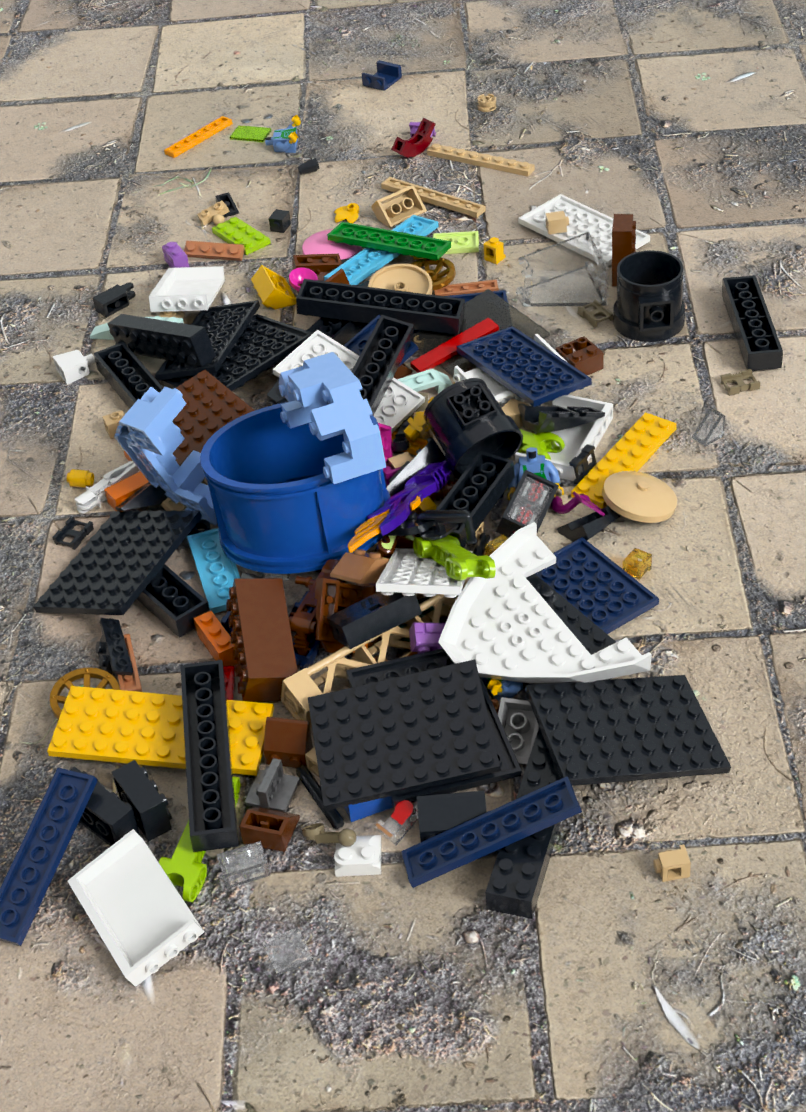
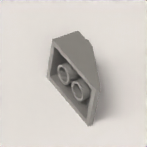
M501 697L498 717L520 765H527L539 725L529 701Z

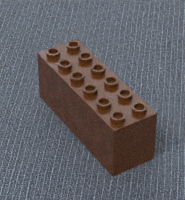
M282 578L234 579L233 587L229 588L230 599H227L226 609L230 611L229 627L233 629L231 632V643L235 644L233 659L237 660L235 673L236 677L240 679L238 682V693L242 694V701H281L283 680L298 672Z

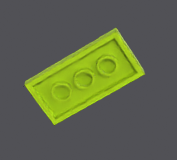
M232 217L228 221L219 223L212 228L213 234L228 244L244 245L245 255L271 244L270 238L237 217Z

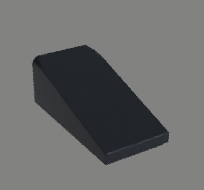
M229 192L215 196L216 203L222 200L230 211L224 215L225 217L239 214Z

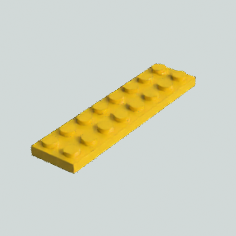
M645 412L571 491V497H575L572 494L574 491L578 494H585L599 508H605L607 504L602 496L605 480L617 472H638L676 430L677 423Z

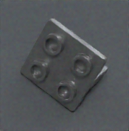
M273 758L270 766H267L265 770H259L245 799V805L286 812L300 783V778L284 774L282 761Z

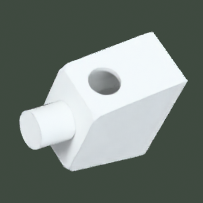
M79 350L53 356L56 370L67 385L89 375L88 365L95 363L92 354L83 356Z

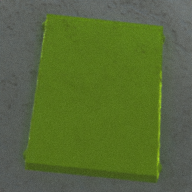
M238 125L230 136V140L264 142L272 130L265 127Z

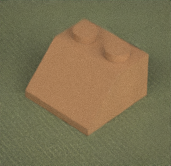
M356 549L352 553L346 552L330 573V577L358 584L376 583L389 558L381 557V553L369 552L367 554L366 550Z

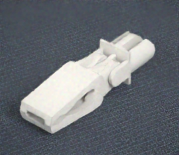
M130 461L105 474L103 479L92 487L86 486L87 491L75 498L79 514L83 515L96 506L101 508V503L107 500L104 489L138 473L139 469L136 464Z

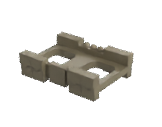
M596 299L585 306H578L577 314L588 320L593 327H597V323L604 320H613V313L601 306V303ZM591 306L595 308L593 311L586 310V308ZM603 314L605 317L597 319L595 316Z
M752 369L743 370L741 373L721 375V384L724 385L729 396L739 394V391L760 389V381L755 379ZM749 378L753 380L749 384H745L743 381ZM735 382L737 385L728 387L726 383Z

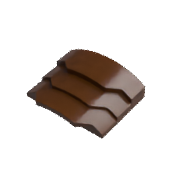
M339 253L293 255L292 259L293 270L301 267L308 268L315 272L318 281H324V276L342 265Z
M316 578L314 598L317 599L316 640L321 641L326 652L335 653L345 647L334 639L326 617L377 593L376 586H359L340 583L339 580ZM379 636L370 641L368 648L381 641L382 638Z

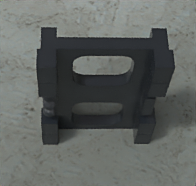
M587 444L581 450L579 456L574 457L569 462L570 466L574 467L576 479L573 481L574 484H578L597 464L594 454L595 446ZM591 454L592 462L588 465L587 459ZM582 464L583 472L579 475L578 467Z
M71 516L65 522L66 525L61 531L58 530L52 538L56 545L61 544L76 550L84 537L89 535L94 529L93 522H80ZM76 525L85 526L81 531L72 530ZM66 536L74 537L70 543L63 541Z

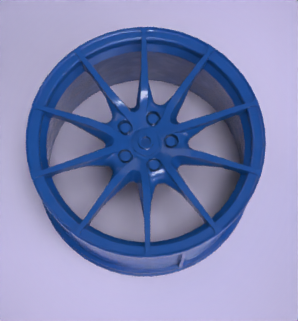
M284 403L252 411L229 422L207 440L201 451L200 462L207 479L213 503L221 548L232 562L241 567L263 573L293 574L320 570L329 559L340 561L343 555L349 552L348 543L355 536L354 531L368 520V515L383 507L390 498V494L386 489L383 469L337 484H333L329 478H326L323 472V467L325 466L324 458L344 452L342 442H344L343 434L320 441L316 435H312L309 423L290 429L286 423L282 422L280 412H283L281 404ZM373 415L370 416L373 425L377 424L379 428L376 418ZM374 536L357 549L367 551L381 540L383 536Z

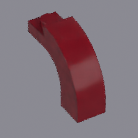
M423 118L415 135L408 140L397 137L391 150L405 157H415L421 154L432 142L433 138L430 135L436 124Z

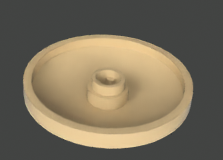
M411 264L386 266L378 270L371 277L368 287L429 295H432L433 291L430 275L422 268Z
M622 471L614 473L605 480L602 489L603 499L612 510L638 522L657 523L665 521L674 514L677 506L676 494L665 482L642 472Z

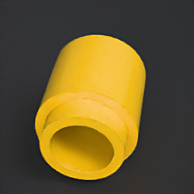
M71 469L67 473V483H69L70 487H92L94 484V473L89 470Z

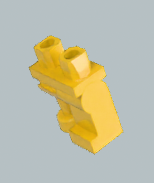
M425 410L423 412H416L414 419L410 417L407 420L409 425L403 432L413 442L419 436L424 438L427 435L426 432L430 430L429 425L424 419Z

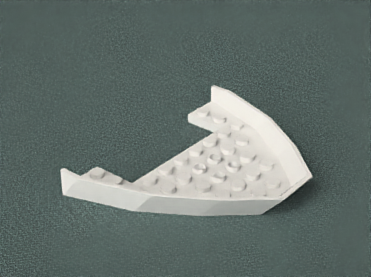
M535 522L517 530L489 556L495 562L496 572L494 578L470 577L454 602L438 641L455 664L475 659L479 677L515 682L586 683L650 671L651 653L648 652L641 655L627 638L591 655L526 579V577L556 563L554 554L537 536V524Z

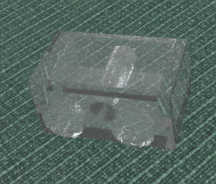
M261 841L217 854L226 889L270 876L268 862Z

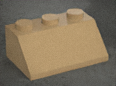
M414 185L381 198L371 206L377 219L389 228L404 222L412 215L418 216L427 212Z

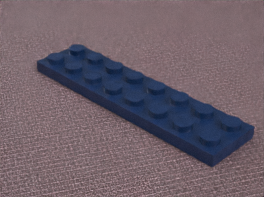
M57 768L0 887V941L22 946L97 784L98 779L95 776Z
M568 776L401 851L408 880L412 888L581 813V807Z

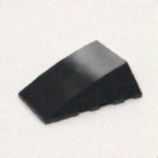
M518 403L523 427L537 433L569 429L605 416V412L591 407L567 406L566 409L556 405L533 407Z

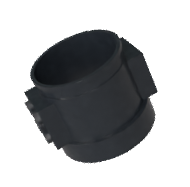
M647 250L627 255L618 263L617 300L613 307V323L615 329L621 335L636 341L656 342L669 339L683 329L685 324V304L682 300L683 264L677 257L662 251Z
M479 378L465 379L447 387L431 400L424 412L426 423L445 452V461L458 479L480 451L510 459L523 442V434L514 420L504 413L486 383Z

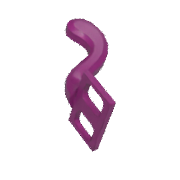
M575 491L572 493L575 497L565 505H563L562 499L559 496H555L551 502L552 509L558 514H566L578 504L583 503L602 516L605 515L597 505L590 501L589 496L578 494Z

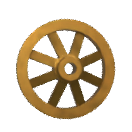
M423 258L411 263V265L425 267V271L432 279L433 291L450 284L456 275L454 264L445 258H440L436 261ZM429 265H437L434 270H430ZM443 266L447 268L446 270L439 273Z
M80 668L65 674L55 683L50 693V705L54 716L59 720L62 710L58 703L65 704L67 698L59 695L65 687L70 690L71 686H74L73 681L84 678V687H90V678H97L102 681L96 688L104 689L109 684L113 690H120L115 677L107 671L98 668Z

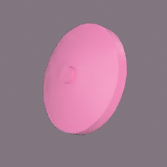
M333 229L323 230L309 236L302 246L303 255L339 253L341 260L352 258L362 251L363 248L357 245L335 243L328 240L327 234Z

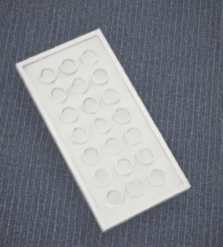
M562 194L518 218L519 224L604 266L612 265L613 218ZM564 211L565 216L569 218L567 232L548 234L545 213ZM636 229L635 248L638 249L650 242V235Z
M317 330L273 368V374L280 378L281 372L303 366L304 360L334 352L348 369L352 371L359 355ZM393 377L374 417L378 423L391 426L393 433L404 420L425 402V397Z
M396 548L376 582V592H381L383 595H393L394 592H398L404 596L422 593L426 597L444 594V597L454 598L460 595L465 580L458 581L452 579L447 575L445 567L430 558H418L414 554L413 548Z

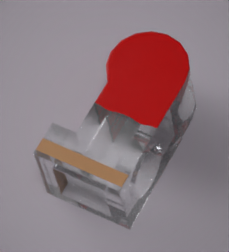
M403 800L397 803L393 814L385 823L380 819L375 827L383 836L397 846L417 821L418 810L410 801Z

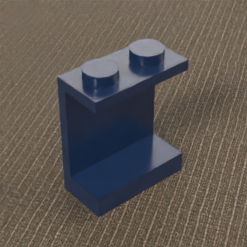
M381 60L376 62L377 73L374 75L361 73L363 86L385 91L402 78L401 65Z

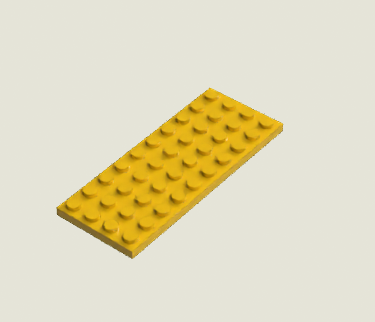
M71 686L49 744L48 755L127 764L135 760L138 765L186 769L182 696ZM227 700L233 774L257 776L263 754L267 717H272L274 705L270 703Z

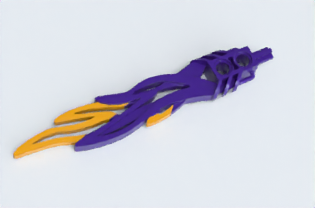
M444 460L441 463H430L406 482L404 490L390 497L383 507L368 515V520L354 531L355 536L348 543L349 553H352L372 537L380 533L384 536L397 528L408 518L411 510H415L421 504L424 498L442 489L450 480L449 475L451 471L447 462Z

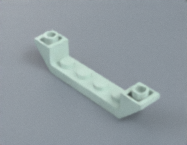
M434 369L397 379L416 392L435 387L439 394L452 385L448 375Z

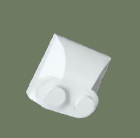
M381 835L356 836V842L350 847L336 843L334 854L335 876L381 874Z

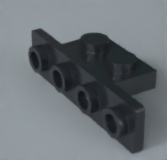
M100 618L99 623L102 636L100 641L96 643L95 649L99 655V666L111 675L112 673L132 675L133 668L119 620Z

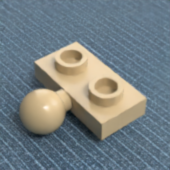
M221 200L211 207L202 210L197 216L204 226L212 221L217 226L219 223L225 222L223 215L230 211Z

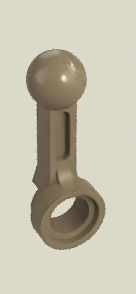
M323 823L310 824L302 828V834L306 837V840H315L316 844L340 843L345 847H350L356 842L357 838L356 833L349 828L343 829L341 832H325Z

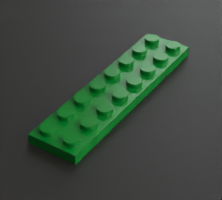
M341 222L327 234L328 240L335 243H346L348 245L361 246L362 248L384 250L389 253H400L405 256L411 255L417 258H427L432 261L439 260L451 248V241Z

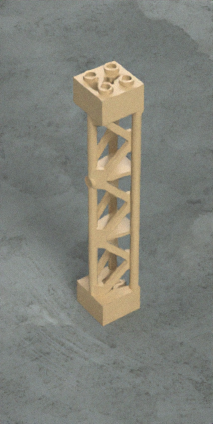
M467 577V579L465 580L463 588L465 587L470 577ZM436 594V596L419 604L421 612L431 606L435 610L422 618L416 616L408 620L405 628L396 626L352 649L345 646L314 665L286 678L282 682L281 702L295 720L309 721L311 729L308 697L330 693L334 678L347 679L346 670L350 668L354 669L376 664L377 662L372 655L379 651L378 663L385 662L388 647L411 649L410 642L398 640L403 637L410 638L409 629L414 622L429 623L431 621L432 623H439L440 617L449 616L450 610L457 598L444 597V594ZM380 636L382 638L381 641L368 649L365 647V644ZM355 651V655L353 658L346 659L344 657L350 654L351 652ZM412 651L402 657H407ZM325 667L328 671L314 680L311 679V675ZM325 683L324 691L322 693L318 687Z

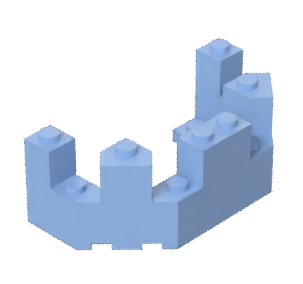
M334 352L304 360L303 366L280 373L279 391L281 396L288 400V403L281 404L283 412H280L282 422L286 423L290 429L309 423L312 435H316L320 441L343 434L344 442H342L344 452L324 458V475L333 484H337L386 468L381 434L377 424L373 425L370 419L373 413L367 399L363 400L360 394L362 386L359 379Z
M150 387L119 421L114 438L150 484L155 488L160 486L166 491L165 495L176 504L178 502L182 503L187 507L186 510L200 511L201 519L216 525L217 520L209 487L201 483L205 478L200 462L201 453L193 450L181 466H179L176 462V457L172 454L185 439L180 433L181 429L172 422L187 404L182 398L183 394L176 388L164 387L161 392H158Z

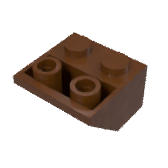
M585 336L556 347V352L587 376L603 369V351Z
M262 807L247 809L239 826L243 844L285 852L300 819V815Z

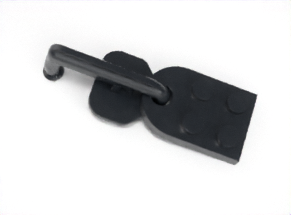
M426 510L421 514H416L412 511L401 525L384 535L408 536L419 533L422 540H438L456 530L458 523H464L467 533L466 543H477L472 516L467 510Z

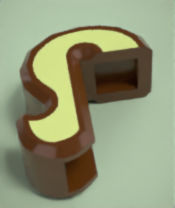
M414 535L383 536L378 541L374 552L381 553V557L389 558L390 560L395 548H413Z

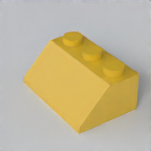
M261 265L251 278V281L254 285L253 287L258 292L257 295L262 300V304L267 308L271 307L275 310L295 305L296 296L286 278Z

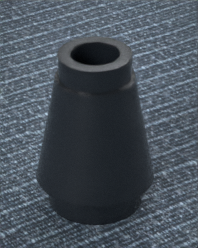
M310 158L297 167L300 175L316 172L320 169L316 158Z

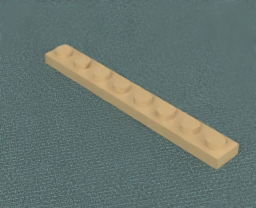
M433 144L427 149V155L523 176H529L535 170V165L528 162L457 149L452 146Z
M392 177L387 178L381 183V188L389 192H397L414 185L423 202L474 218H478L486 211L484 205Z

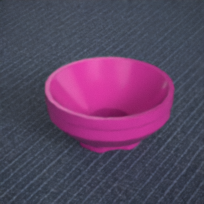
M296 268L289 274V283L298 292L301 288L298 284L303 283L304 279L318 280L315 272L308 268Z

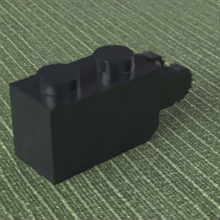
M127 282L121 286L117 284L93 297L95 311L107 318L129 306V300L136 296L134 291H130L134 288L133 283Z

